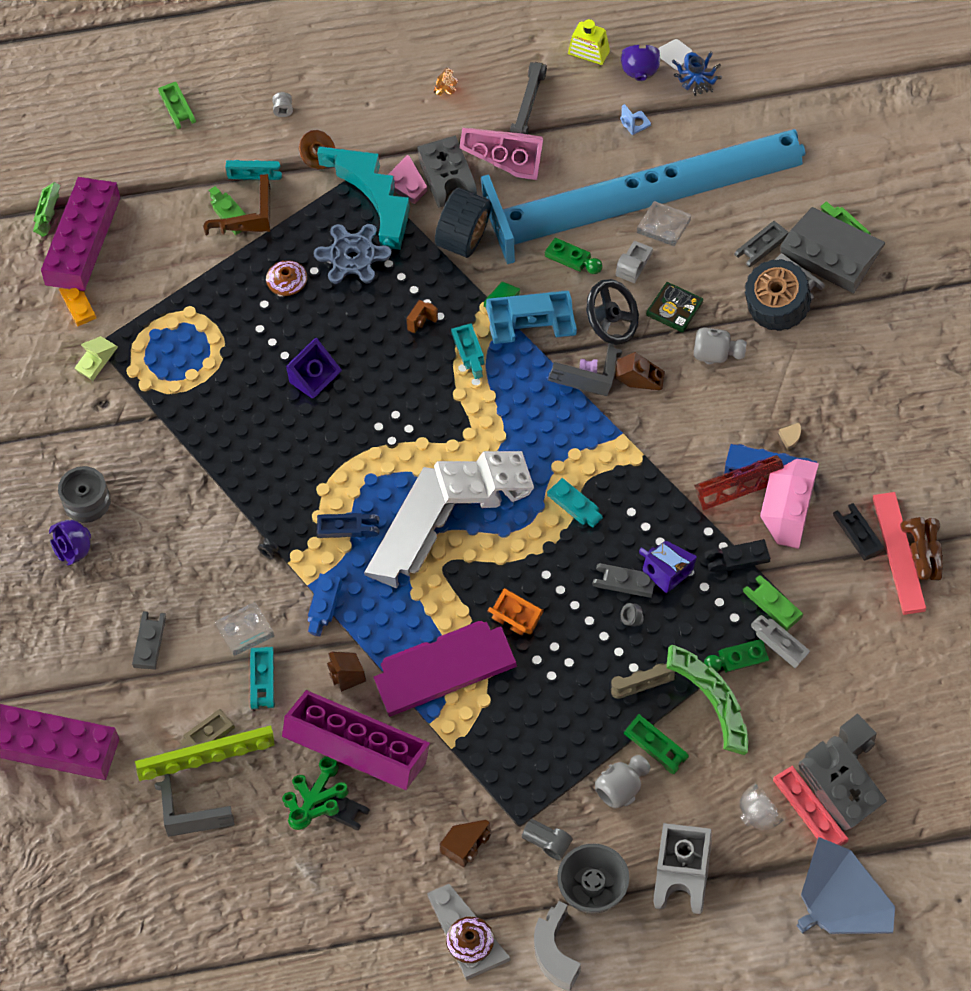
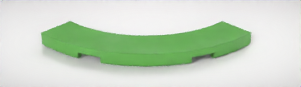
M675 645L668 647L666 668L685 676L696 684L715 708L723 731V749L741 755L747 754L748 735L746 724L743 723L738 701L727 683L711 666L708 667L697 659L698 656Z

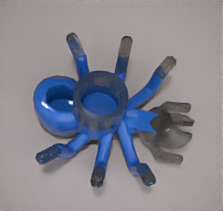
M712 51L709 52L705 61L696 53H687L684 58L685 70H682L680 63L674 59L672 60V63L677 66L680 73H674V77H678L681 83L692 78L689 83H683L682 87L689 90L694 81L697 82L693 88L694 96H697L696 90L699 94H703V89L707 93L709 90L713 92L711 85L716 80L722 79V76H715L712 80L705 77L713 76L716 69L721 67V64H717L713 67L712 71H704L713 55ZM681 74H688L684 78H682Z

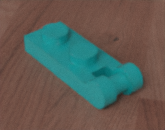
M273 647L250 648L251 709H259L260 706L275 708ZM266 692V697H258V693Z

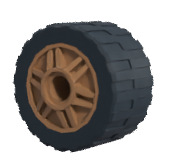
M456 188L449 196L438 221L435 233L436 246L466 258L470 257L477 248L486 229L491 212V201L462 188Z
M784 259L769 260L755 267L745 283L747 305L754 321L762 327L777 331L788 330L800 324L809 312L811 303L809 283L805 272L798 265Z

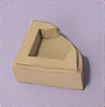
M800 423L779 429V435L787 450L794 448L799 441L801 435Z

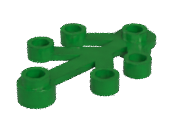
M327 756L320 760L321 774L311 791L307 787L308 783L304 775H297L292 779L295 790L300 792L304 800L302 807H299L295 793L287 792L282 796L284 806L290 810L288 823L292 829H304L316 817L325 813L328 816H333L339 812V807L335 800H328L324 805L312 809L314 805L334 796L344 798L349 794L348 787L343 782L337 783L334 787L322 792L329 778L334 777L338 773L339 765L337 760Z

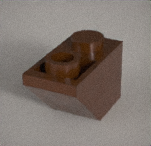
M637 352L617 360L615 378L626 386L658 391L663 389L665 371Z
M334 651L328 653L330 662L327 663L330 671L329 676L334 686L338 684L341 692L366 682L364 669L356 653Z
M481 820L452 826L439 844L441 854L463 868L468 862L472 863L478 854L477 849L482 843L486 844L492 834L490 832V822L488 820Z

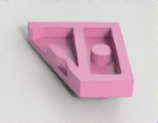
M408 155L388 174L394 176V192L402 197L409 198V201L413 204L427 192V185Z

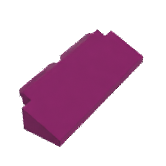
M477 621L444 634L431 644L424 642L386 657L380 663L384 673L374 676V680L388 716L391 717L517 667L502 627L490 630L487 622Z

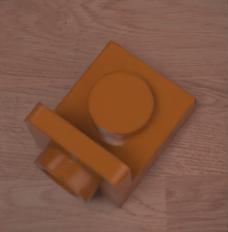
M419 300L407 317V330L415 333L419 327L424 325L426 318L436 322L438 320V309L431 303Z

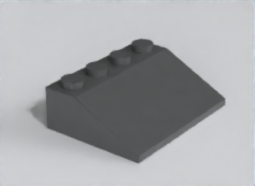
M811 207L790 230L780 246L782 254L803 269L854 294L884 247L885 242Z

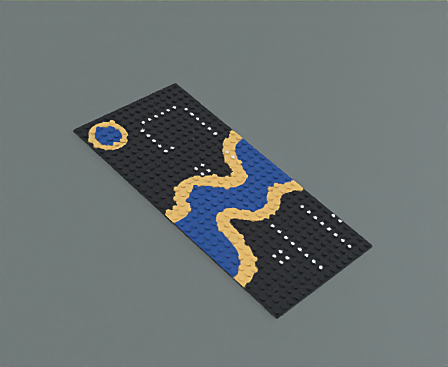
M345 180L270 229L269 232L256 238L107 336L105 339L118 347L108 361L264 538L272 540L280 550L278 552L279 556L313 594L320 573L343 579L333 617L382 673L384 672L380 663L386 657L424 642L431 644L436 642L438 637L477 621L487 622L490 630L502 627L517 667L416 706L414 709L512 821L521 827L631 743L632 740L623 733L638 714L654 725L700 689L691 680L675 672L673 681L617 699L611 693V682L614 677L626 678L637 671L653 669L657 664H667L668 647L671 645L698 656L697 659L704 663L705 658L709 655L720 657L718 651L721 649L759 640L760 638L757 637L756 631L752 628L751 624L760 615L764 616L767 620L772 618L743 592V589L748 586L751 590L755 591L761 585L756 581L759 575L775 589L777 588L756 566L731 571H709L708 564L723 560V558L707 560L704 555L705 552L715 548L721 549L733 546L734 544L579 389L548 381L553 362L520 329H513L515 342L493 343L489 317L486 308L483 307L487 296L409 218L401 249H391V256L388 260L375 261L370 265L375 273L371 283H364L357 274H348L340 283H332L328 278V273L332 270L333 263L318 261L314 257V250L321 246L329 247L334 243L335 239L330 233L334 225H343L348 233L356 234L360 232L364 225L372 224L376 227L377 232L371 241L374 245L380 246V218L370 199L360 189ZM350 252L348 254V256L351 257V259L358 255V253L356 252ZM281 261H294L302 265L307 272V282L304 288L298 293L289 296H282L272 292L266 283V275L274 264ZM421 300L425 303L433 304L438 309V320L433 322L426 318L424 325L419 327L415 333L407 330V317L417 302ZM472 324L484 355L485 365H481L483 377L475 379L472 370H466L452 336L451 329ZM317 338L342 371L315 398H310L289 383L286 366L313 339ZM483 451H522L534 489L528 496L512 502L502 490H499L502 501L500 502L501 505L496 508H481L480 503H456L444 526L434 529L437 539L417 573H410L409 576L399 573L397 576L399 583L397 588L365 576L366 568L423 467L434 468L437 461H477ZM563 478L599 508L598 512L602 515L603 519L594 527L587 523L582 525L547 496V491ZM361 513V515L375 514L379 516V523L376 525H365L362 523V527L375 526L379 528V535L376 537H317V515ZM668 541L697 557L693 572L668 593L664 592L655 583L652 598L598 588L592 585L594 579L603 580L604 572L596 569L599 563L643 572L645 557L639 554V551L645 543L656 548L662 542ZM504 588L544 610L531 634L524 632L523 635H520L511 630L512 625L506 621L504 624H501L492 619L493 614L488 609L489 607H494ZM633 603L641 607L644 618L642 625L628 626L622 622L621 610L624 605ZM723 666L717 672L718 674L724 671Z

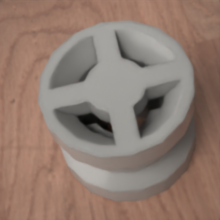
M286 92L275 94L272 98L274 105L273 113L278 117L290 116L293 112L291 105L292 96Z

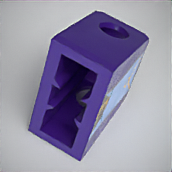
M668 541L662 542L656 548L645 543L639 551V554L645 557L643 572L666 593L693 572L697 558L695 555Z

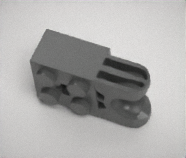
M456 135L417 146L420 166L438 208L445 206L447 193L456 188H462L477 194L475 181L462 149H460Z
M833 736L826 745L832 758V765L829 769L822 768L812 758L802 759L799 762V769L841 830L846 831L853 828L887 802V800L840 737ZM851 794L853 796V800L849 799V796Z

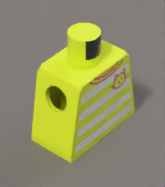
M590 19L579 22L572 35L568 54L603 65L610 52L606 30L595 26V22Z

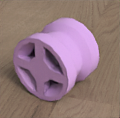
M580 359V369L597 373L598 360L586 361L585 359Z

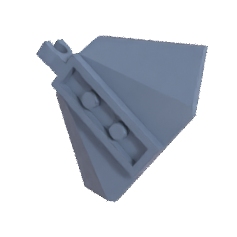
M818 837L801 893L809 915H805L798 920L797 927L803 934L816 924L830 934L893 933L894 904L851 850Z

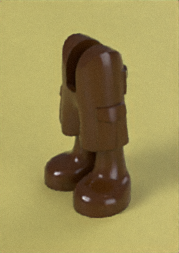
M917 517L901 522L902 532L913 534L915 539L910 549L919 580H941L943 574L942 544L937 541L940 521L936 518L925 520L924 517Z

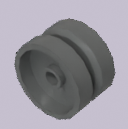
M88 466L76 467L61 477L58 484V495L67 516L81 523L93 522L100 519L108 511L111 504L110 493L102 473Z

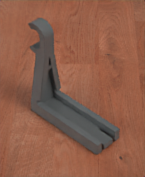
M614 334V335H612V336L617 337V336H622V335H620V334ZM608 343L603 374L554 362L551 372H549L548 381L607 396L613 383L616 357H621L622 351Z
M165 774L164 781L154 784L155 789L161 790L163 820L168 837L235 825L231 806L175 815L170 774Z

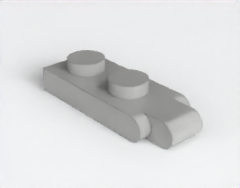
M760 615L751 624L752 628L756 631L757 637L794 668L810 652V650L772 619L767 620L764 616Z

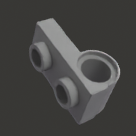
M633 241L626 254L623 253L618 261L616 276L635 283L652 255L653 248Z

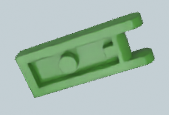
M177 82L158 88L159 94L177 130L181 128L180 122L186 119H190L192 124L196 123L195 117Z
M759 575L756 581L761 586L755 591L746 586L743 592L782 628L788 631L803 617V613Z

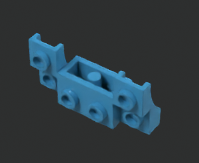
M569 291L486 300V310L494 344L515 342L513 329L552 325L556 337L574 336L577 334Z

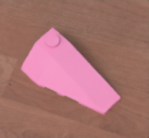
M462 127L460 149L509 172L515 177L537 180L543 137Z

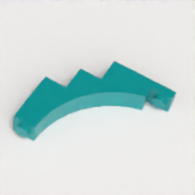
M319 147L317 152L319 165L335 167L337 177L355 185L373 203L380 218V246H388L390 249L400 250L410 213L409 198L393 196L395 190L394 176L378 174L380 168L379 154Z

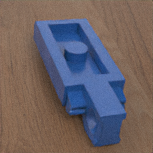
M321 573L319 575L307 620L310 622L308 632L314 636L321 637L323 626H327L332 621L343 582L341 577Z

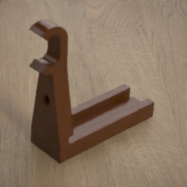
M268 174L260 175L259 215L252 213L226 219L208 220L203 225L205 235L209 234V229L220 228L222 234H225L226 230L269 232L271 189Z

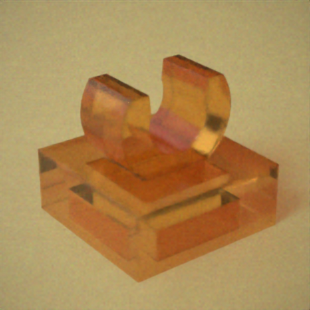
M446 67L437 77L434 93L441 96L445 91L451 95L456 91L454 87L458 80L452 77L453 70Z

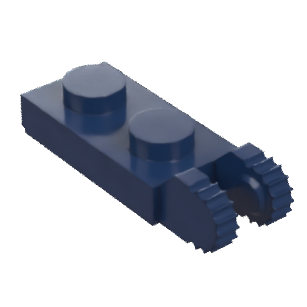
M361 513L317 515V537H376L379 535V528L375 526L362 527V523L365 525H376L379 523V516L375 514L361 515Z

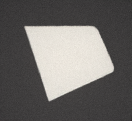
M678 39L658 48L660 50V58L675 70H678V68L673 64V61L682 65L685 55L692 52L689 47Z

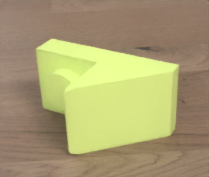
M101 336L81 344L87 352L75 367L77 372L94 381L118 348L115 344Z

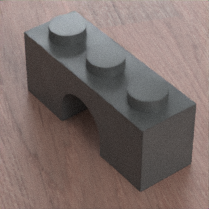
M857 713L840 727L838 737L845 742L855 758L858 759V755L863 751L867 753L875 746L877 733ZM824 741L805 754V758L814 759L824 769H829L832 765V758Z

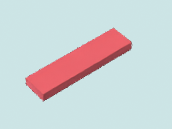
M793 765L773 777L774 783L817 840L820 837L840 846L848 842V837Z

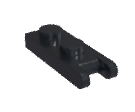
M854 503L848 505L851 513L843 517L838 510L833 512L834 518L864 561L884 551V546Z
M336 796L318 803L312 808L322 806L328 800H335L338 804L339 812L333 816H328L326 813L323 815L355 830H359L361 827L359 823L354 821L358 812L368 815L370 811L368 807L347 797L337 798Z

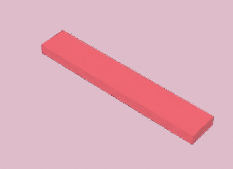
M895 492L873 495V502L902 613L907 615L925 612L926 605L912 559L908 538L900 527L903 520Z

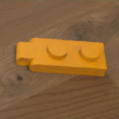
M76 288L59 289L77 327L97 319L84 291H79Z

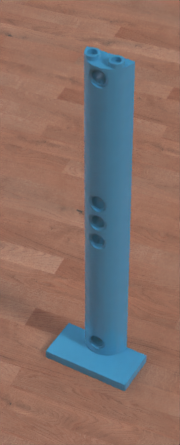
M796 129L505 209H502L488 174L481 176L482 197L491 201L489 219L506 263L511 264L515 262V244L802 165V156H805L806 153L803 144L799 145Z

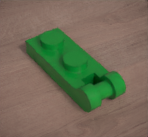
M640 714L623 733L662 764L671 774H675L679 770L678 766L681 762L684 763L689 758L686 751ZM669 751L674 754L672 760L666 756Z

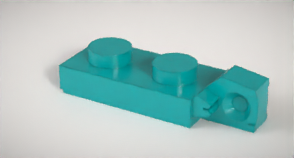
M472 324L451 329L466 370L471 369L475 379L483 377L481 365H485L484 355Z

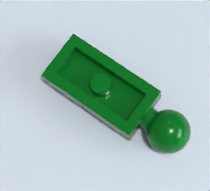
M556 237L544 252L546 258L579 272L586 267L590 274H598L603 268L602 262L598 258H591L590 252Z
M759 639L721 649L718 651L720 657L709 655L705 658L704 664L708 667L711 666L716 672L723 666L725 673L766 663L769 661L764 642Z

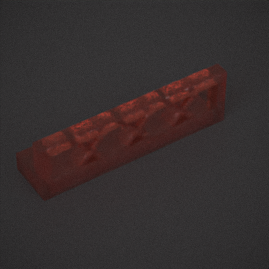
M775 455L694 485L702 510H707L767 488L769 479L764 476L783 469L782 460ZM758 478L754 486L748 487L744 485L745 482ZM737 486L732 494L723 492V490ZM717 493L713 501L705 503L704 497Z

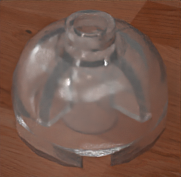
M754 783L742 794L740 808L743 813L740 815V818L747 827L752 825L757 830H771L785 820L782 815L777 817L779 815L776 812L778 811L777 807L763 789L757 791L759 785Z

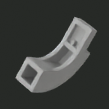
M558 901L555 908H550L546 920L539 917L534 932L535 956L541 971L552 983L566 991H571L581 972V963L563 955L555 944V937L568 914L567 905Z

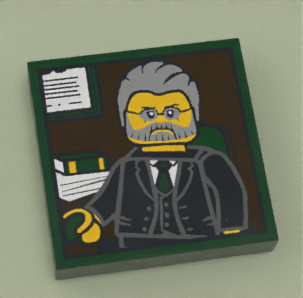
M666 282L646 311V316L683 333L703 304V298Z

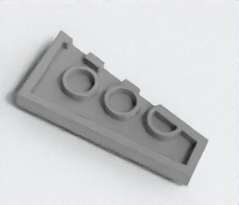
M450 884L427 893L445 935L450 926L458 919L476 917ZM467 934L465 938L467 940H472L474 938V935ZM494 939V946L490 954L482 961L463 963L457 960L465 979L468 980L509 962L510 957Z

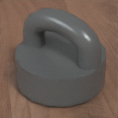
M633 603L624 605L621 610L622 622L628 626L642 625L644 618L641 607Z

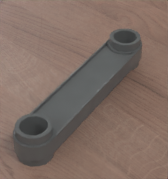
M540 62L530 63L528 70L529 81L516 124H511L510 133L528 135L529 127L527 124L540 81L545 80L546 64Z

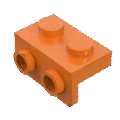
M505 588L494 607H489L488 609L493 614L492 619L501 624H504L506 621L512 625L510 629L520 635H523L524 632L531 634L544 610Z

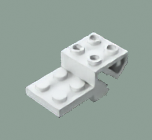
M483 451L477 461H437L434 465L445 503H480L481 508H496L501 505L500 502L502 501L499 490H502L514 502L528 496L534 489L522 451Z

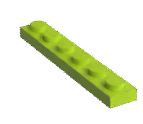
M270 725L137 760L135 765L139 781L152 780L155 777L174 774L180 770L197 768L211 762H220L226 758L242 756L256 750H265L275 746L273 730Z

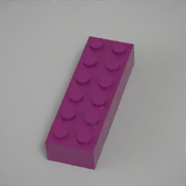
M84 177L77 178L41 268L46 286L65 289L76 288L79 291H85L120 201L117 182Z
M308 690L302 694L284 716L282 737L404 790L408 789L427 761L429 742Z
M0 704V758L106 780L120 740L115 727Z

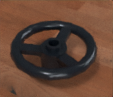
M613 279L600 280L591 288L587 297L586 311L589 323L595 334L604 342L612 345L627 343L634 337L639 323L637 302L631 291L621 282ZM609 287L618 290L624 296L629 305L630 312L621 311L615 302H611ZM600 292L602 305L595 307V299ZM619 320L630 322L627 332L622 336L615 337L607 333L612 323Z

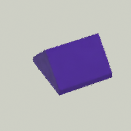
M317 338L313 339L286 366L289 383L310 398H315L342 371Z

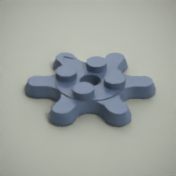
M366 224L356 234L348 233L343 225H334L330 230L331 235L335 239L334 243L329 247L321 246L314 250V257L318 261L333 263V268L328 273V278L332 283H340L348 274H357L364 283H371L375 273L370 265L375 261H386L390 258L391 249L388 246H376L371 241L377 232L374 225ZM350 252L358 253L353 259L348 256Z

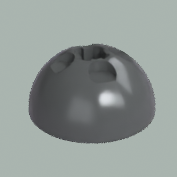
M585 844L574 848L563 858L558 869V886L564 899L575 909L590 914L603 913L618 905L625 896L629 885V871L624 859L612 848L601 844Z

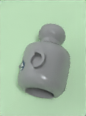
M700 328L696 333L694 357L697 360L704 361L706 364L724 363L727 361L728 355L734 356L739 360L744 359L747 342L741 339L731 341L730 333L726 330Z
M641 755L633 756L628 765L622 762L610 764L609 768L602 772V775L595 782L597 794L612 808L630 805L635 800L634 796L641 788L639 777L649 773L650 764Z

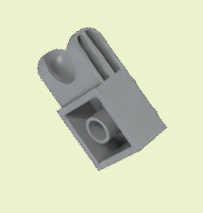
M663 823L653 900L655 909L666 908L669 896L677 890L686 891L691 897L692 912L694 914H701L703 912L712 845L711 829ZM683 851L689 852V854L686 856L681 855L683 854Z

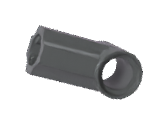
M534 819L528 821L522 833L523 839L542 848L548 856L556 860L562 859L573 840L571 835L564 830L558 828L553 830Z

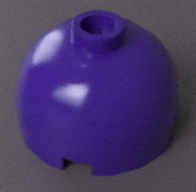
M639 45L626 47L622 50L621 64L624 72L637 81H644L651 77L660 66V50L651 45H646V48H639Z
M64 520L50 527L49 534L53 533V539L50 540L51 546L59 560L63 562L66 559L68 562L66 565L74 564L88 554L91 534L81 523L74 520Z

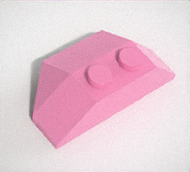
M795 459L770 473L760 517L778 545L796 549L800 548L819 463Z

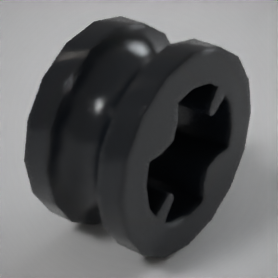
M264 538L263 544L257 546L261 554L271 560L274 558V553L277 554L280 551L278 546L268 538Z

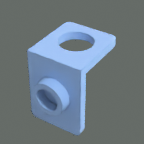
M625 104L622 105L620 120L632 135L651 126V122L642 111L632 114ZM640 118L644 123L636 126L635 119Z

